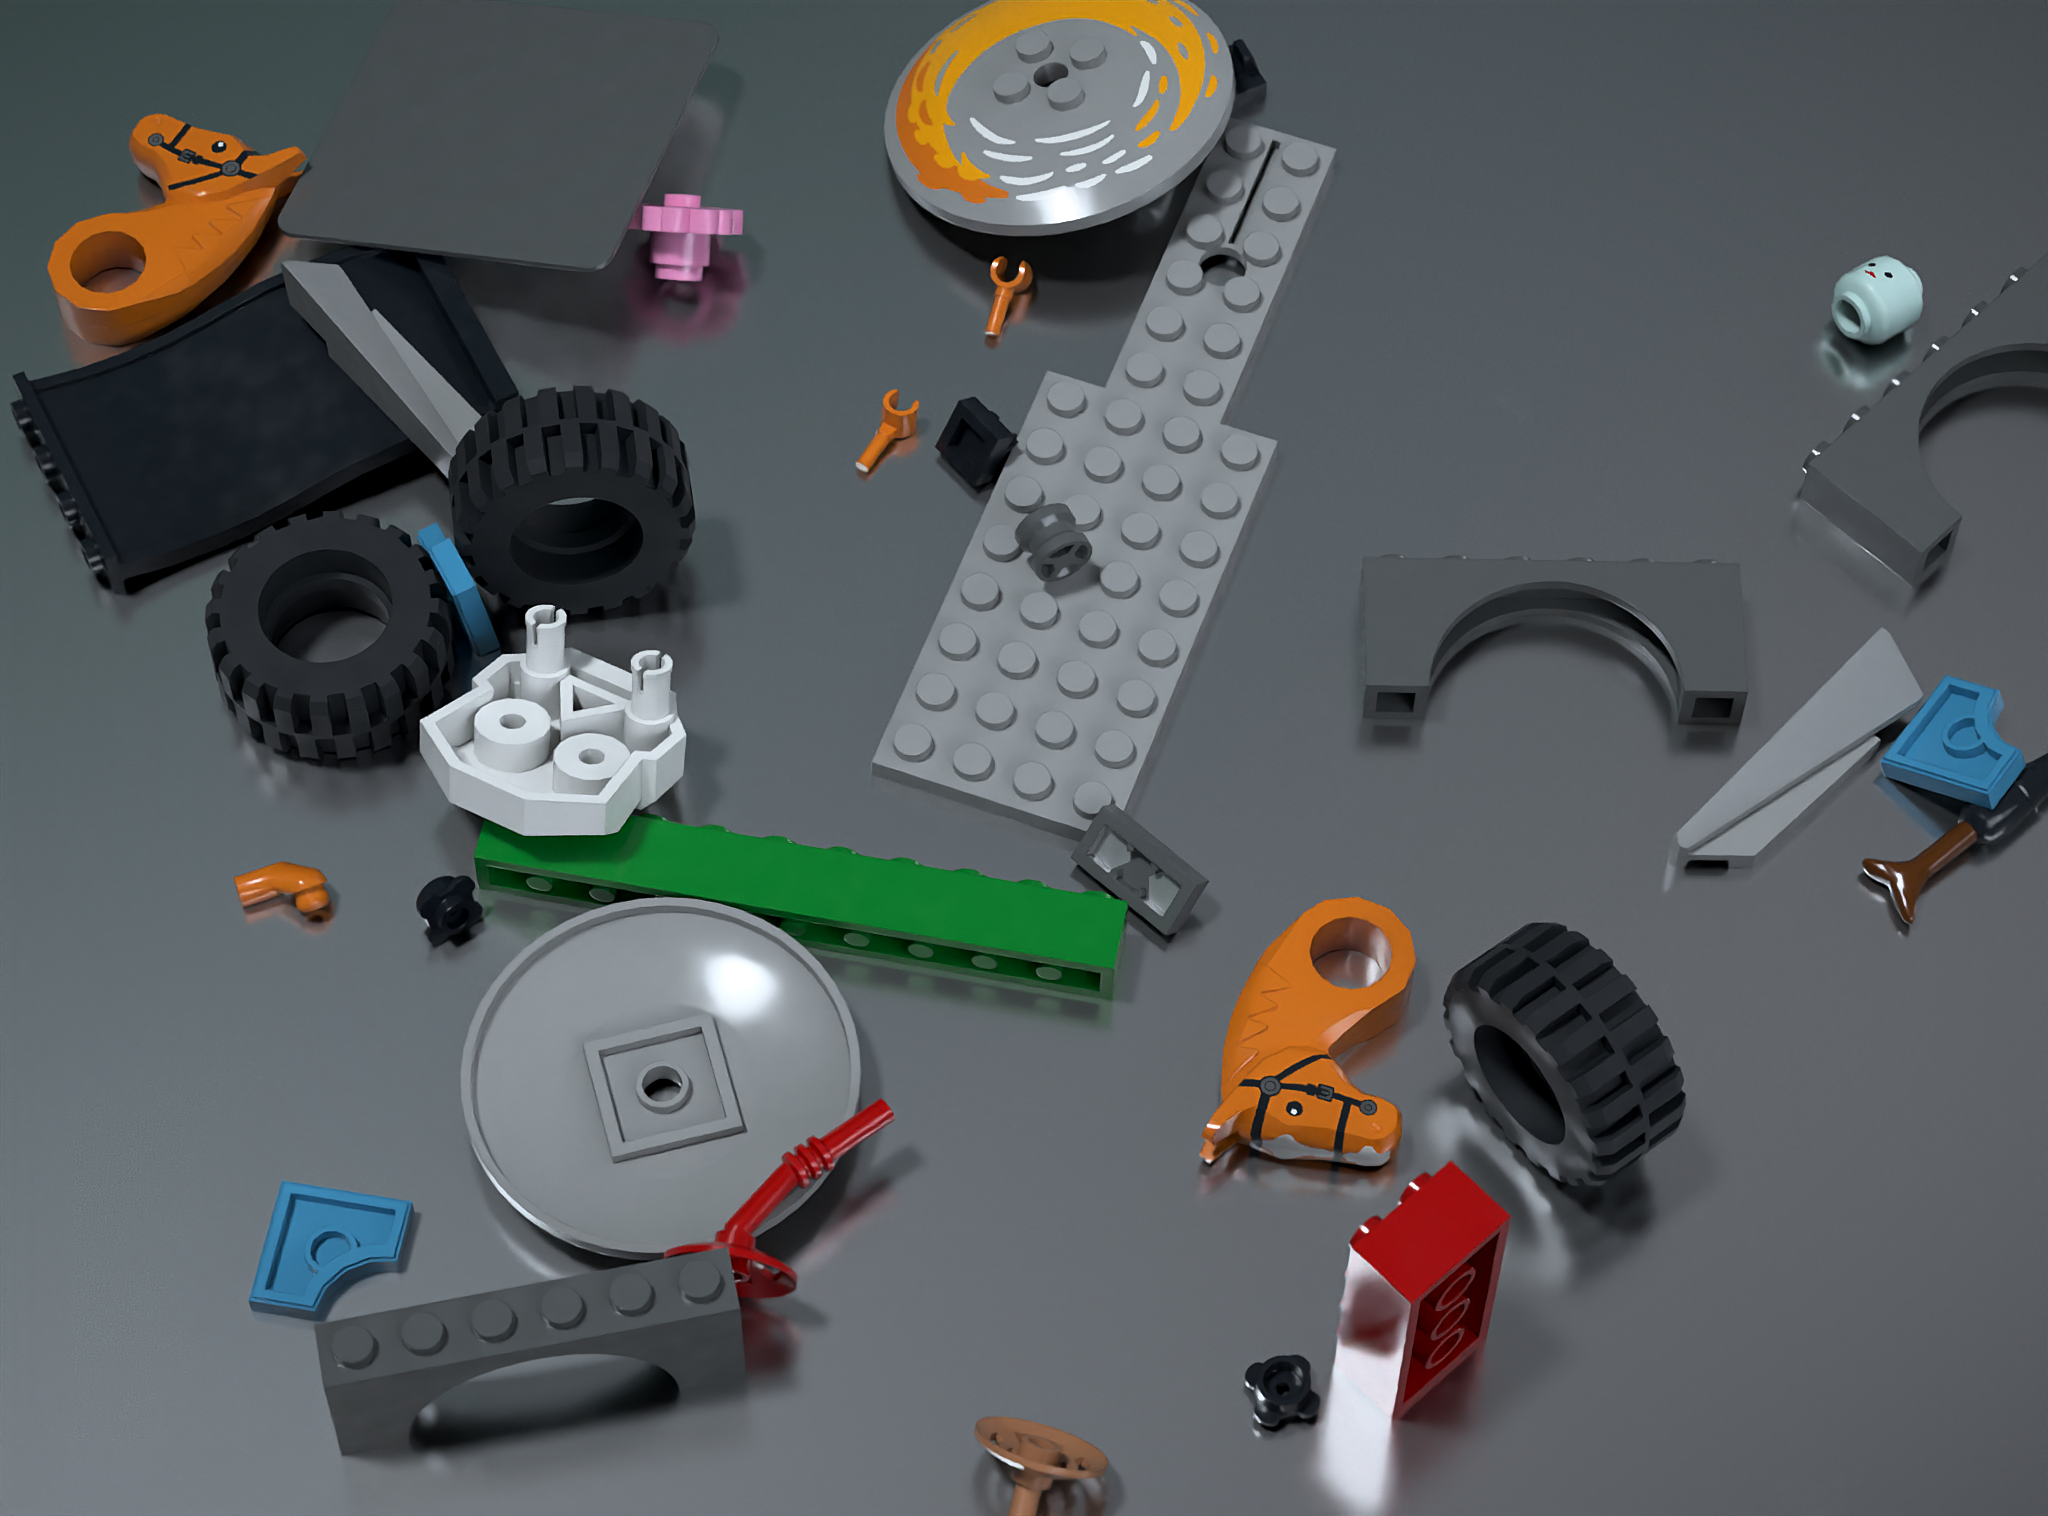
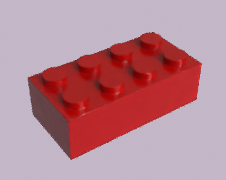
M1449 1161L1433 1176L1428 1172H1424L1416 1177L1401 1194L1399 1206L1384 1219L1378 1215L1369 1218L1358 1228L1349 1242L1351 1251L1349 1265L1345 1271V1277L1347 1278L1345 1293L1340 1303L1342 1313L1340 1326L1336 1332L1338 1341L1334 1365L1391 1419L1399 1414L1488 1334L1511 1215L1452 1161Z

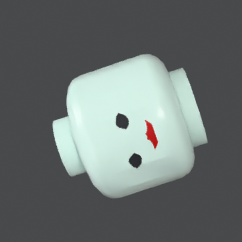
M1888 256L1873 258L1845 273L1837 281L1831 305L1834 321L1841 332L1847 337L1867 345L1881 344L1909 329L1919 320L1923 308L1921 280L1914 270L1906 267L1899 260Z

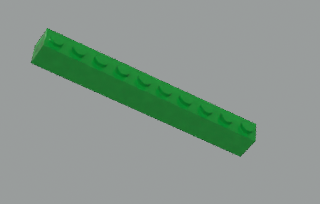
M656 814L630 815L618 832L607 835L523 836L484 818L473 856L478 888L480 890L589 909H597L624 901L660 897L692 898L715 902L759 917L784 931L802 946L1108 1000H1113L1127 933L1128 901L1114 899L1111 895L1104 892L1091 890L1077 893L1054 889L1037 880L1026 879L1014 882L987 877L977 870L967 868L954 871L923 866L916 860L904 857L891 860L869 857L840 846L828 849L796 844L789 838L777 835L764 838L733 833L723 826L713 824L696 827L673 823Z

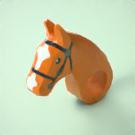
M153 114L141 119L129 138L132 161L144 175L157 181L163 191L165 202L148 209L127 213H109L77 222L55 242L47 269L65 327L88 343L118 347L141 341L187 315L221 286L239 267L258 242L273 211L285 205L303 172L294 171L307 159L299 147L293 146L269 155H261L236 136L196 128L168 115ZM124 267L133 268L141 272L138 279L123 290L101 293L84 288L91 277L103 270Z
M1360 897L1323 900L1305 911L1266 948L1243 987L1230 1019L1222 1054L1221 1105L1211 1116L1202 1133L1201 1138L1205 1142L1199 1154L1200 1158L1211 1164L1237 1144L1251 1146L1282 1160H1330L1362 1166H1381L1394 1158L1400 1148L1403 1116L1398 1107L1382 1097L1362 1092L1352 1084L1343 1069L1334 1060L1338 1055L1378 1035L1399 1021L1411 994L1416 966L1411 932L1389 908ZM1353 950L1362 952L1375 960L1383 970L1384 976L1368 987L1348 989L1335 986L1323 979L1313 967V963L1317 958L1330 951Z

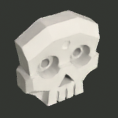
M534 606L525 614V624L527 626L526 653L502 654L472 678V690L421 719L420 753L450 803L523 836L607 835L616 833L621 829L635 808L642 810L654 803L683 776L686 733L678 716L676 693L670 690L673 661L669 655H664L661 659V668L659 669L661 652L657 650L642 651L635 654L631 659L632 673H629L572 647L564 648L567 615L564 610L560 608L556 611V622H554L555 606Z

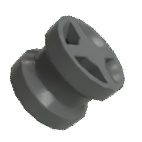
M1054 503L1036 509L1027 515L1015 530V539L1024 552L1032 554L1031 567L1041 581H1059L1071 576L1080 570L1092 555V545L1083 533L1077 532L1074 529L1076 518L1066 504Z

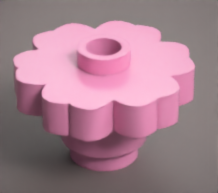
M665 193L664 204L640 203L628 229L651 231L649 263H655L654 278L702 281L703 266H709L711 234L742 235L744 210L700 206V195Z

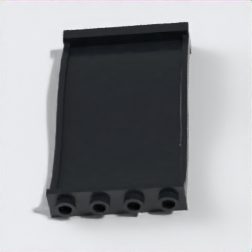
M354 245L307 261L339 265L369 310L373 311L376 309L481 417L490 410L496 413L502 411V406L506 401L519 396L518 389L442 255ZM283 273L261 281L176 329L124 353L78 369L30 381L27 379L24 371L12 375L19 399L9 403L15 422L23 437L34 434L39 446L33 448L32 451L38 468L46 483L57 480L62 492L55 494V498L61 514L69 529L80 526L85 538L79 540L78 543L84 560L92 575L103 572L113 594L125 589L124 580L127 578L176 565L222 548L270 526L366 472L420 450L329 356L326 341L290 305Z

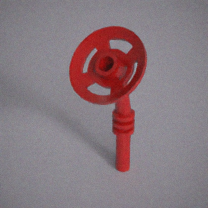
M880 1098L818 1139L814 1135L807 1138V1147L801 1143L793 1148L795 1155L790 1152L781 1156L782 1164L724 1224V1229L716 1232L715 1241L695 1242L671 1248L664 1253L663 1259L682 1256L684 1253L703 1252L728 1247L738 1297L775 1298L794 1292L798 1281L795 1271L774 1256L755 1249L756 1238L751 1234L796 1186L801 1189L806 1188L810 1185L809 1177L814 1181L822 1177L821 1169L827 1173L835 1168L834 1160L893 1122L895 1117L888 1104ZM767 1264L779 1269L780 1272L773 1274L765 1266Z

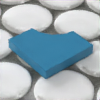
M437 522L418 531L419 536L416 537L418 543L429 553L435 570L441 575L446 587L448 603L475 653L483 656L499 648L500 644L478 589L451 539H446Z
M1945 675L1880 760L1884 776L1993 810L2026 766L2022 750L2004 742L1996 732V722L2004 707L2000 690Z
M282 1180L249 1297L251 1310L318 1321L328 1299L348 1281L371 1272H399L414 1216L413 1202Z

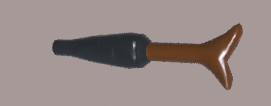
M2048 753L2026 764L2025 768L1993 810L1965 802L1960 809L1958 824L1915 858L1909 861L1897 862L1870 858L1862 861V867L1869 877L1889 886L1895 908L1905 923L1913 924L1915 905L1920 891L1928 878L1974 843L1991 845L1998 842L2009 834L2045 799L2048 794Z

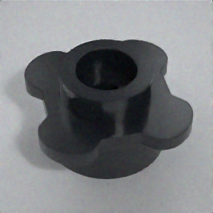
M462 875L456 878L453 876H441L435 878L425 885L419 893L416 901V910L427 923L428 927L425 931V937L430 943H443L448 939L449 935L463 932L480 919L483 907L474 900L472 893L475 889V882L469 876Z
M1295 1354L1289 1356L1279 1355L1266 1360L1264 1363L1256 1362L1248 1367L1245 1373V1384L1254 1390L1257 1401L1254 1415L1261 1424L1275 1426L1281 1418L1294 1415L1311 1418L1318 1412L1321 1400L1320 1396L1311 1389V1365L1306 1358ZM1284 1385L1289 1389V1392L1286 1395H1280L1277 1393L1276 1388Z

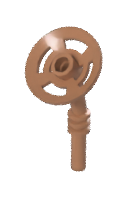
M999 1416L985 1417L976 1422L973 1432L977 1441L991 1454L1013 1467L1011 1478L1016 1484L1007 1516H1036L1042 1491L1051 1488L1053 1479L1084 1480L1097 1478L1106 1473L1109 1463L1107 1456L1089 1442L1060 1429L1029 1420ZM995 1440L999 1445L997 1446L991 1441ZM1078 1465H1082L1086 1471L1078 1470Z

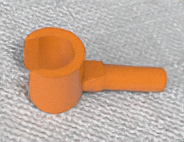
M1004 256L998 257L990 267V275L997 288L984 332L987 336L999 337L1013 294L1024 291L1032 281V269L1024 260L1019 266L1017 278L1011 282H1005L1004 272L1008 264L1007 258Z
M890 390L885 394L882 402L881 426L876 431L875 437L856 461V466L860 470L868 472L888 443H891L894 438H905L914 433L917 427L918 400L913 403L910 409L898 411L896 408L898 406L899 390Z

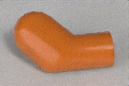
M277 862L233 877L243 908L284 894H293L296 908L303 913H307L327 906L330 900L329 893L324 886V883L328 880L316 868L289 862Z

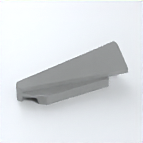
M290 260L282 262L281 269L290 305L326 341L329 356L448 478L450 461L456 454L455 448L469 429L475 431L474 425L481 416L376 309L373 311L369 310L339 265Z
M1880 628L1675 834L1672 840L1668 863L1674 868H1684L1689 860H1728L1729 868H1753L1877 753L1881 740L1874 734L1916 708L1924 697L1895 641L1886 629Z

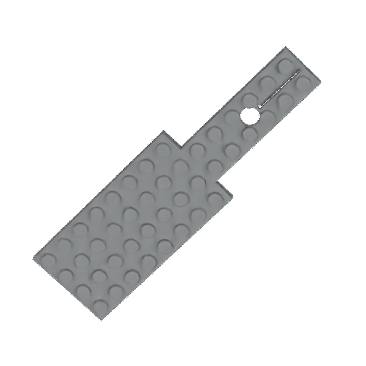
M1229 118L1224 132L1206 157L1105 388L1047 370L1016 439L1018 443L1010 452L871 761L872 775L1078 842L1081 841L1102 806L1115 804L1126 814L1128 813L1277 456L1278 441L1224 424L1335 166L1337 149L1238 119ZM1269 154H1271L1270 157H1269V159H1268V162H1267V164H1266V166H1265V168H1264V171H1263V173H1262V175H1261V178H1260V180H1259V182H1258V185H1257V187H1256V189H1255V192H1254V194H1253V196H1252V198H1251V201H1250V203H1249V205H1248V208H1247V210H1246V212H1245V215H1244V217H1243V219H1242V221H1241V224H1240V226H1239V228H1238V231H1237V233H1236V235H1235V238H1234V240H1233V242H1232V244H1231V241H1232V239H1233V236H1234V234H1235V232H1236V229H1237V227H1238V225H1239V222H1240V220H1241V218H1242V216H1243V213H1244V211H1245V209H1246V206H1247V204H1248V202H1249V199H1250V197H1251V195H1252V192H1253V190H1254V188H1255V186H1256V183H1257V181H1258V179H1259V176H1260V174H1261V172H1262V169H1263V167H1264V165H1265V163H1266V160H1267ZM1224 254L1238 259L1243 264L1246 273L1244 276L1230 279L1225 286H1217L1203 278L1200 265L1211 256ZM1062 503L1070 508L1076 518L1074 529L1077 532L1083 533L1092 545V555L1088 562L1071 576L1059 581H1041L1031 567L1032 554L1026 553L1020 548L1015 539V530L1019 523L1036 509L1048 504Z

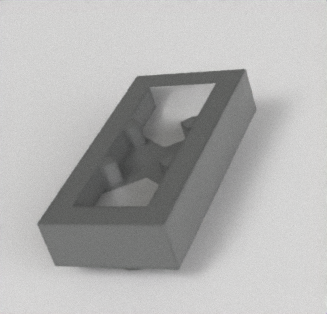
M1115 804L1101 807L1070 857L1121 900L1128 901V905L1164 935L1178 932L1209 883L1208 879Z

